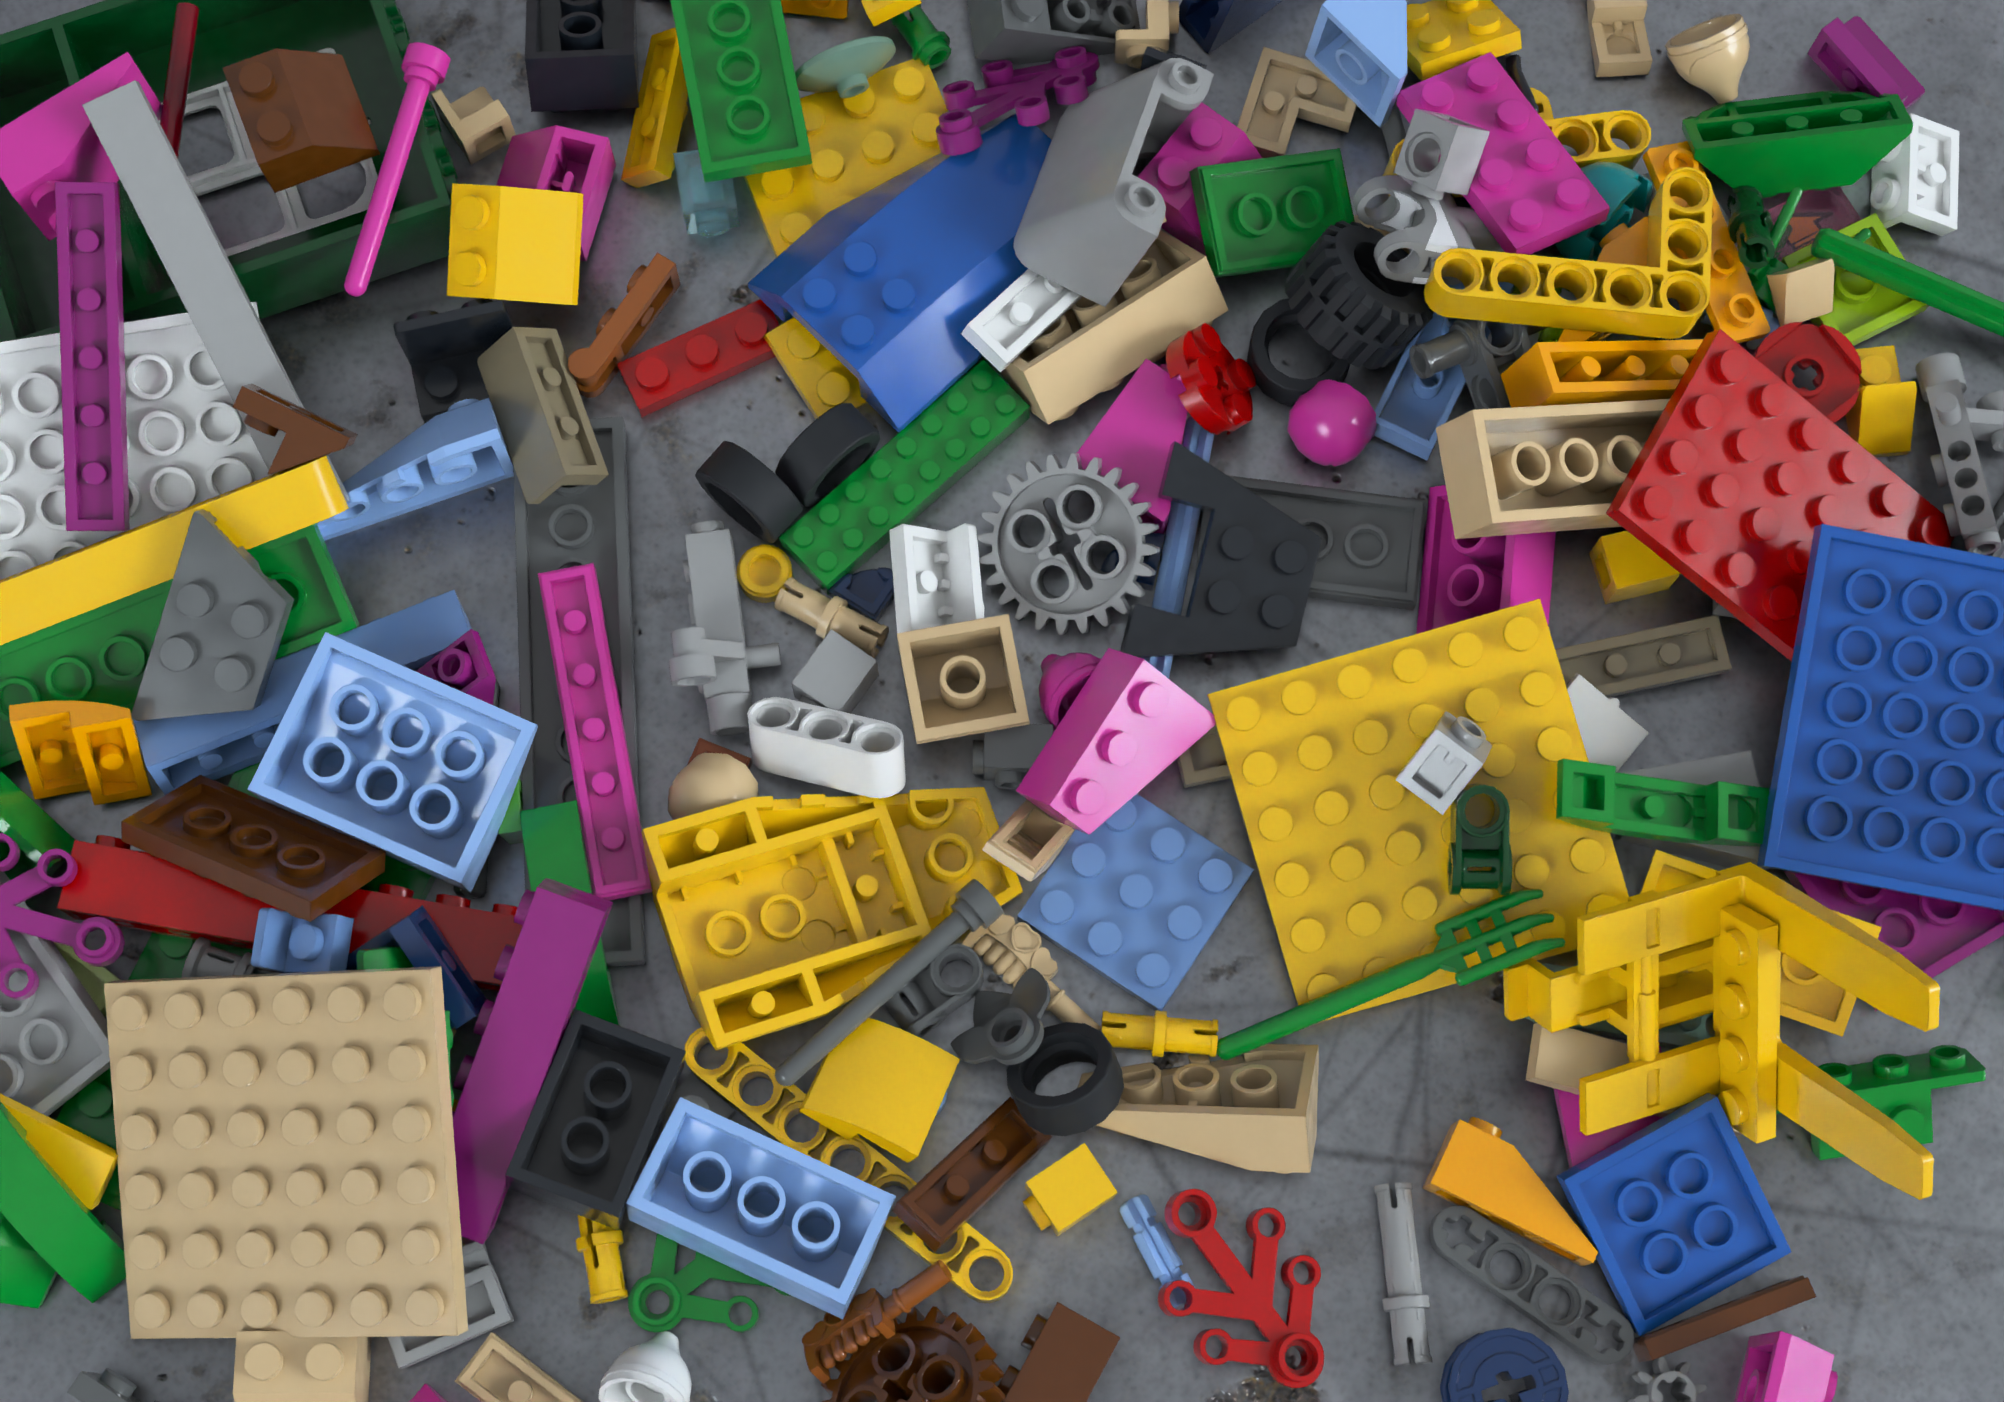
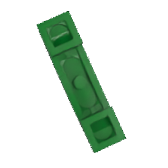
M1569 759L1558 760L1556 818L1593 830L1661 841L1757 847L1763 844L1769 788L1722 781L1702 785L1616 772V766Z
M577 800L520 811L531 890L535 892L537 886L545 878H549L593 895ZM600 937L574 1009L620 1026L610 969H607L602 938Z
M0 1101V1212L63 1279L91 1303H94L126 1278L124 1242L104 1219L99 1222L26 1139L27 1131Z

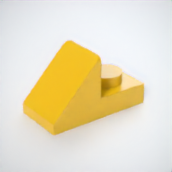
M1894 345L1856 349L1861 360L1862 373L1859 375L1860 386L1858 391L1860 390L1857 401L1845 415L1849 436L1876 458L1907 455L1911 451L1917 393L1916 382H1901Z

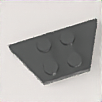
M206 510L195 511L190 522L131 713L132 719L137 721L253 710L261 705L294 599L275 579H270L263 574L259 562L243 546L237 548L214 524L217 519Z

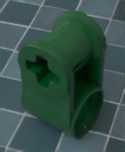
M1478 783L1466 785L1451 804L1450 809L1451 837L1447 862L1449 894L1459 895L1462 889H1497L1499 895H1510L1512 854L1509 844L1510 809L1508 801L1503 793L1493 786ZM1484 793L1494 803V816L1486 825L1475 827L1466 818V803L1474 795ZM1468 867H1492L1490 871H1467Z

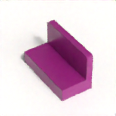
M1854 16L1845 24L1838 17L1821 29L1807 53L1840 91L1864 92L1876 97L1883 93L1898 94L1906 109L1918 101L1925 93L1924 87L1859 16Z

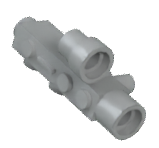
M1954 353L1935 354L1921 360L1916 365L1915 371L1922 398L1930 405L1941 449L1940 454L1931 456L1938 487L1950 485L1954 501L1943 505L1951 537L1963 536L1967 552L1983 555L1991 554L2000 549L2001 540L1975 440L1991 441L1995 451L2004 452V390L1985 395L1978 400L1976 408H1967L1963 396L1967 390V385L1959 356Z
M722 521L698 522L691 526L692 534L685 535L688 560L683 561L686 583L691 582L692 593H688L691 626L696 625V627L682 628L671 632L674 658L669 660L671 685L678 687L698 686L699 693H704L711 735L732 736L749 732L747 713L752 706L749 669L782 665L779 643L746 647L732 534L730 529H725L724 522Z

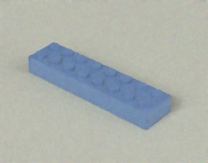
M1508 282L1498 283L1503 291L1510 294L1514 286L1513 284ZM1459 283L1457 285H1448L1450 288L1454 289L1465 288L1463 283ZM1436 313L1432 315L1433 318L1407 345L1375 409L1376 432L1374 436L1427 461L1438 440L1436 427L1447 422L1466 384L1460 364L1435 373L1432 377L1426 379L1420 378L1411 365L1409 351L1412 346L1425 343L1448 333L1453 323L1459 320V318L1444 317ZM1485 325V337L1488 339L1491 331Z

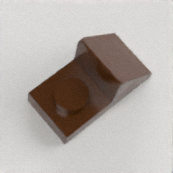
M254 384L242 386L233 405V408L246 413L243 422L248 426L274 437L277 435L278 430L286 433L270 466L268 475L347 448L354 444L358 435Z

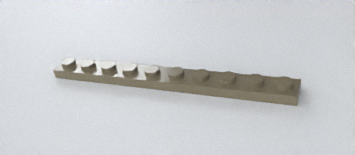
M1718 615L1555 649L1566 685L1575 674H1580L1607 698L1722 674L1732 669ZM1216 725L1177 758L1184 788L1231 778Z

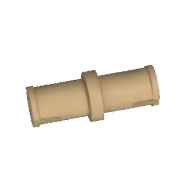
M793 577L784 583V587L789 590L787 592L782 588L780 589L775 601L776 610L783 611L816 628V635L823 639L832 629L871 657L875 658L878 655L879 649L875 647L876 645L881 648L883 647L889 633L888 626L881 625L848 608V602L839 596H834L830 599L799 583Z

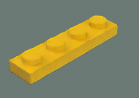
M1736 903L1720 908V936L1718 938V949L1720 952V989L1718 991V1003L1720 1006V1042L1718 1044L1720 1094L1718 1099L1731 1126L1758 1144L1776 1137L1778 924L1744 904Z

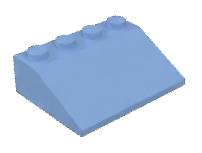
M325 632L248 790L260 800L384 850L388 857L471 893L499 833L498 830L505 817L538 726L535 723Z

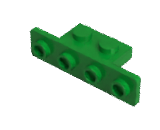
M1954 1045L1936 1046L1931 1048L1929 1053L1911 1056L1883 1054L1876 1056L1872 1062L1854 1065L1826 1063L1818 1066L1828 1075L1894 1120L1920 1144L1933 1143L1931 1089L1986 1080V1068L1967 1049ZM1811 1133L1812 1152L1819 1160L1845 1157Z

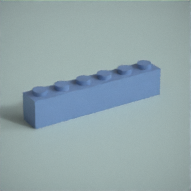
M451 590L386 617L375 619L368 624L336 637L413 671H417L472 629V626L455 590ZM320 642L274 661L261 705L253 710L141 721L133 719L146 768L164 795L199 775L216 780L261 762Z

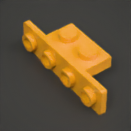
M1687 141L1649 148L1643 154L1644 163L1656 192L1667 175L1677 168L1691 167L1705 174L1702 164L1694 159ZM1713 193L1710 298L1705 310L1714 331L1721 329L1737 343L1764 338L1770 332V326L1747 271L1740 262L1737 247L1731 240L1728 226ZM1676 196L1671 197L1679 206L1690 207L1684 199ZM1673 247L1683 259H1689L1683 250ZM1677 300L1680 311H1687L1686 306Z

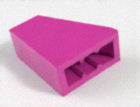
M1146 358L1077 453L1080 454L1082 469H1086L1094 457L1102 458L1101 475L1103 476L1115 467L1121 468L1122 475L1118 482V486L1121 488L1137 482L1140 486L1131 498L1133 503L1151 502L1152 507L1140 516L1142 523L1158 524L1159 529L1153 533L1164 534L1167 528L1171 501L1159 498L1158 494L1170 445L1174 441L1182 445L1188 411L1178 395L1186 391V388L1182 383L1180 374L1171 379L1166 364L1157 366Z

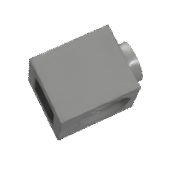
M1415 108L1393 173L1412 180L1411 191L1428 198L1443 200L1445 192L1467 196L1490 131L1448 114Z

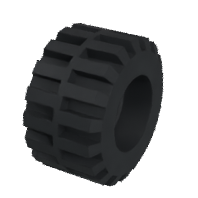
M1339 221L1335 225H1330L1288 273L1285 285V293L1290 298L1288 303L1291 310L1297 315L1298 322L1310 333L1318 344L1329 350L1331 354L1339 359L1343 358L1351 365L1357 367L1363 365L1368 369H1378L1380 366L1385 368L1393 362L1428 324L1435 312L1425 302V284L1395 281L1386 278L1380 273L1373 255L1375 246L1384 237L1381 232L1371 227L1367 228L1361 223L1352 221L1349 224L1345 221ZM1400 248L1391 252L1386 260L1399 262L1409 254Z

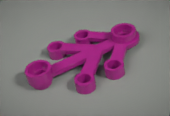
M1072 46L1056 52L1055 59L1047 64L1014 70L1011 61L998 60L987 63L981 68L985 89L975 90L974 83L968 80L946 85L942 91L946 109L949 111L939 117L940 125L936 127L940 152L945 155H961L974 151L983 143L979 127L1014 108L1018 124L1021 126H1036L1050 119L1046 90L1054 87L1058 104L1071 105L1084 101L1089 96L1087 87L1097 81L1096 71L1100 67L1098 55L1086 52L1085 47ZM986 104L973 112L967 110L973 106Z
M0 833V843H7L10 848L8 857L0 862V871H7L18 863L20 848L11 837ZM62 849L46 851L39 858L35 868L0 885V990L14 1000L30 998L38 989L39 977L33 968L24 963L7 929L71 946L81 960L95 967H103L114 963L124 950L125 940L121 929L107 918L91 917L82 923H77L16 906L52 886L63 887L75 879L78 871L77 863L69 853ZM57 858L65 859L67 861L66 872L58 878L49 877L47 869L50 862ZM94 930H103L106 935L104 945L97 950H89L86 946L88 934ZM17 971H25L28 975L27 986L21 991L13 992L9 988V978Z

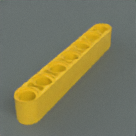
M326 455L287 468L1 579L0 645L173 579L195 511L203 509L210 512L217 519L214 524L237 548L243 546L248 550L349 509Z
M702 1027L695 1030L689 1036L685 1043V1060L694 1075L773 1140L829 1166H832V1162L839 1152L846 1149L856 1150L865 1158L864 1168L856 1178L882 1190L894 1185L901 1186L909 1191L917 1184V1182L858 1135L847 1140L819 1123V1130L810 1141L801 1143L791 1140L787 1135V1126L795 1115L801 1114L799 1110L807 1094L794 1084L791 1086L780 1085L775 1078L776 1070L742 1042L727 1047L728 1057L719 1068L713 1070L704 1069L698 1064V1053L710 1041ZM756 1077L770 1080L774 1086L773 1094L765 1104L751 1106L743 1101L742 1092L748 1081ZM888 1216L884 1229L928 1265L931 1266L938 1260L943 1261L952 1274L953 1280L950 1282L969 1298L979 1303L990 1304L999 1301L1008 1293L1013 1279V1268L1010 1259L1002 1250L967 1222L956 1232L957 1242L949 1252L936 1254L929 1251L924 1245L923 1240L898 1216ZM982 1259H992L997 1262L1004 1273L1001 1285L989 1292L975 1288L969 1278V1271L972 1265Z

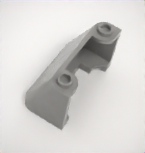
M1170 58L1092 91L1084 101L1069 105L1058 122L1014 238L1013 247L1020 262L1031 271L1106 307L1158 237L1165 217L1166 205L1159 191L1148 182L1132 175L1136 162L1140 158H1147L1145 163L1149 164L1183 123L1190 111L1199 107L1208 94L1214 73L1188 60Z

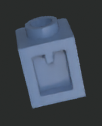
M261 908L258 913L251 965L278 973L346 970L354 919L336 914H321L309 922L302 918H296L286 911L274 908Z

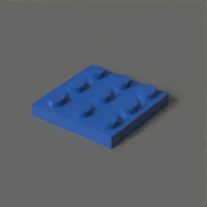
M1710 1093L1697 1098L1556 1176L1585 1236L1598 1251L1596 1259L1625 1318L1630 1322L1634 1333L1639 1336L1646 1334L1792 1252L1718 1097Z

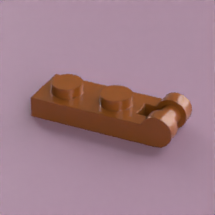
M657 252L648 266L641 265L638 267L628 282V294L618 308L612 307L608 309L600 319L596 328L597 337L589 348L577 349L570 355L568 368L582 396L594 398L606 390L619 371L617 363L628 359L677 291L681 283L676 263Z

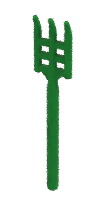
M1540 889L1512 892L1510 895H1504L1435 925V932L1441 938L1433 952L1408 959L1220 1038L1217 1043V1055L1224 1061L1230 1060L1419 981L1439 969L1456 973L1455 980L1457 984L1465 986L1548 950L1565 946V940L1563 938L1541 939L1517 947L1513 936L1533 927L1553 922L1554 915L1548 913L1533 914L1507 923L1503 916V911L1524 902L1543 897V891ZM1491 917L1496 928L1482 933L1478 922ZM1467 927L1471 938L1458 943L1453 932ZM1502 941L1506 953L1493 958L1488 946ZM1477 951L1482 963L1468 968L1464 957Z

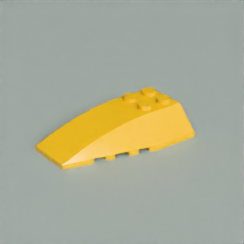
M985 787L910 790L908 793L895 794L886 798H870L862 795L825 797V794L801 795L800 798L773 799V796L751 797L642 829L641 833L653 901L689 1007L714 1049L719 1050L826 1016L857 997L953 912L951 905L957 901L955 894L972 879L980 882L1000 906L1021 895L1023 890L1017 874L982 850L986 842L999 829Z

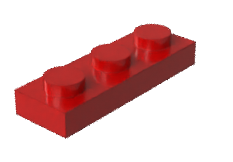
M759 299L619 362L617 367L642 418L776 357L764 337L765 334L780 325L773 311Z

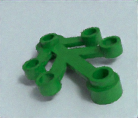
M657 1233L651 1273L640 1278L633 1285L628 1297L630 1315L639 1327L654 1333L669 1331L676 1327L683 1318L726 1324L731 1330L739 1333L748 1332L756 1326L760 1315L759 1308L749 1297L735 1296L726 1302L689 1294L708 1279L765 1287L772 1286L697 1251L695 1259L675 1274L678 1243ZM774 1288L781 1295L791 1296L783 1291ZM658 1291L665 1292L669 1297L667 1310L661 1314H653L648 1307L650 1296ZM738 1303H746L752 1310L751 1320L745 1325H735L730 1318L731 1309Z

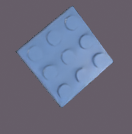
M1136 794L1090 835L1077 829L1074 831L1017 915V921L1028 924L1040 936L1152 1010L1163 1011L1251 877L1254 869Z

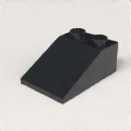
M635 0L526 1L525 65L531 112L550 111L553 113H564L570 110L604 109L616 111L623 108H639Z

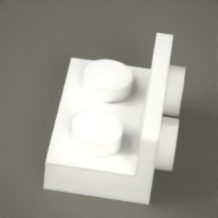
M1910 113L1909 116L1913 121L1912 133L1872 167L1870 215L1876 213L1885 228L1903 222L1936 235L1944 236L1957 230L1960 131Z

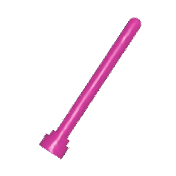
M419 42L408 44L402 61L401 69L405 72L403 79L407 83V87L344 282L346 292L354 297L363 295L367 289L429 91L436 90L437 84L444 82L449 68L450 57L441 49L429 44Z

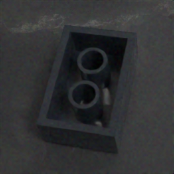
M574 1009L506 1171L507 1188L619 1230L627 1210L626 1202L645 1166L683 1071L686 1051Z

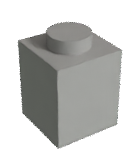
M831 629L791 682L794 697L800 702L851 714L879 676L878 663L876 659Z

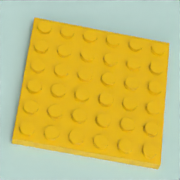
M1540 599L1207 694L1297 1006L1408 959L1433 952L1441 938L1435 932V925L1437 923L1504 896L1499 895L1497 889H1462L1459 895L1449 894L1447 862L1451 837V805L1442 815L1396 781L1400 771L1434 730L1438 720L1445 712L1451 713L1456 718L1459 716L1466 717L1476 723L1484 731L1486 740L1492 745L1485 763L1467 785L1478 783L1493 786L1501 791L1508 801L1510 809L1509 844L1512 854V884L1510 893L1530 889H1540L1543 891L1542 898L1530 900L1503 911L1506 922L1508 923L1517 918L1533 914L1548 913L1554 915L1553 922L1533 927L1513 936L1517 947L1541 939L1563 938L1565 940V946L1551 949L1532 957L1535 960L1576 950L1578 916L1628 902L1629 894L1611 834L1577 826L1556 818L1558 760L1589 761ZM1484 793L1474 795L1466 803V818L1475 827L1486 825L1494 816V803ZM1468 867L1467 871H1490L1492 867ZM1491 917L1478 922L1482 933L1496 928ZM1467 927L1453 932L1458 943L1471 938ZM1502 941L1488 946L1493 958L1506 953ZM1477 951L1464 957L1468 968L1482 963ZM1439 969L1419 981L1323 1021L1456 984V973Z

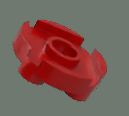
M1794 322L1777 328L1761 342L1753 356L1836 424L1851 410L1860 390L1858 391L1860 386L1859 375L1862 373L1861 360L1855 347L1841 332L1823 324L1818 327L1812 324H1802L1803 322ZM1795 365L1802 370L1812 367L1817 373L1812 380L1816 389L1808 391L1805 387L1797 388L1792 382L1795 375L1791 368Z
M1206 323L1170 342L1166 351L1167 369L1171 379L1180 374L1186 391L1178 396L1194 420L1205 430L1215 435H1219L1226 430L1228 435L1248 424L1253 418V403L1249 390L1256 385V378L1249 364L1241 358L1235 360L1221 343L1215 329Z

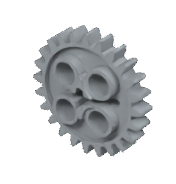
M1070 453L1066 468H1062L1056 454L1047 455L1045 472L1034 461L1025 463L1028 479L1024 481L1015 474H1009L1006 478L1013 492L1009 495L1004 492L993 491L991 495L1001 506L999 512H983L981 516L987 522L994 525L993 532L983 533L977 537V540L992 545V552L979 558L980 564H995L997 570L985 581L987 586L1003 583L1007 589L1000 596L999 604H1006L1016 599L1020 604L1016 610L1015 618L1021 620L1032 611L1035 612V629L1037 630L1044 629L1051 618L1055 619L1059 635L1067 633L1071 620L1074 619L1081 634L1090 632L1092 615L1096 617L1103 627L1112 624L1109 608L1113 607L1122 614L1130 612L1129 604L1124 596L1127 593L1137 597L1144 596L1146 592L1136 581L1137 577L1154 576L1156 573L1151 566L1143 563L1144 556L1160 552V547L1145 543V535L1158 530V524L1142 523L1140 517L1152 507L1151 502L1134 504L1131 498L1135 495L1140 485L1136 482L1128 484L1123 488L1118 486L1122 475V469L1119 467L1113 468L1105 476L1101 475L1102 458L1094 457L1086 469H1082L1079 453ZM1079 490L1089 493L1095 504L1094 513L1086 522L1075 520L1068 508L1071 496ZM1048 498H1051L1056 505L1057 514L1064 532L1067 535L1078 534L1081 543L1074 547V552L1083 569L1092 580L1093 586L1091 589H1086L1083 586L1073 555L1070 552L1060 554L1057 544L1061 543L1064 539L1060 528L1045 507V501ZM1028 515H1034L1039 518L1045 529L1044 538L1035 547L1024 543L1019 533L1020 524ZM1101 541L1112 543L1119 553V563L1110 573L1099 570L1093 562V550ZM1052 565L1064 569L1069 578L1068 589L1061 597L1053 596L1044 587V574Z

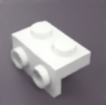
M964 523L951 530L941 531L901 524L889 530L897 633L984 618L979 563L980 553L975 525Z

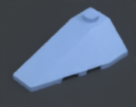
M472 398L454 403L448 408V412L434 416L342 484L350 498L347 502L349 509L317 523L324 541L513 477V463L490 399L486 398L479 401Z

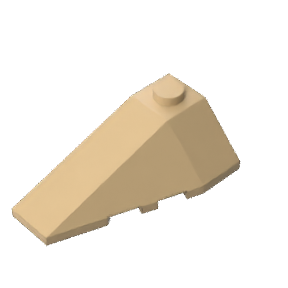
M1266 1044L1244 1053L1242 1056L1225 1061L1223 1059L1210 1061L1208 1055L1195 1054L1188 1056L1189 1064L1160 1070L1158 1066L1150 1062L1121 1067L1124 1090L1119 1103L1103 1122L1096 1125L1250 1171H1268L1280 1174L1292 1172L1310 1173L1317 1136L1318 1045ZM1094 1072L1081 1074L1078 1087L1082 1086Z

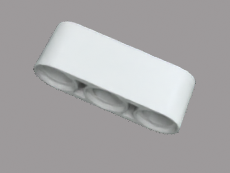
M781 697L764 698L755 702L748 710L752 761L762 771L870 798L891 797L899 793L905 786L904 740L902 731L896 725Z

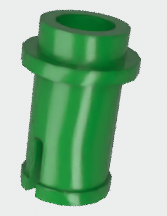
M921 4L908 10L909 16L913 20L912 22L907 19L904 13L890 19V22L898 29L913 50L912 59H920L924 66L929 64L930 69H934L942 65L951 54L949 36L944 31L936 29L921 8Z

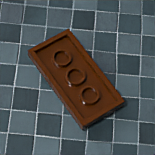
M202 775L193 778L121 821L122 842L309 922L385 871L386 851Z

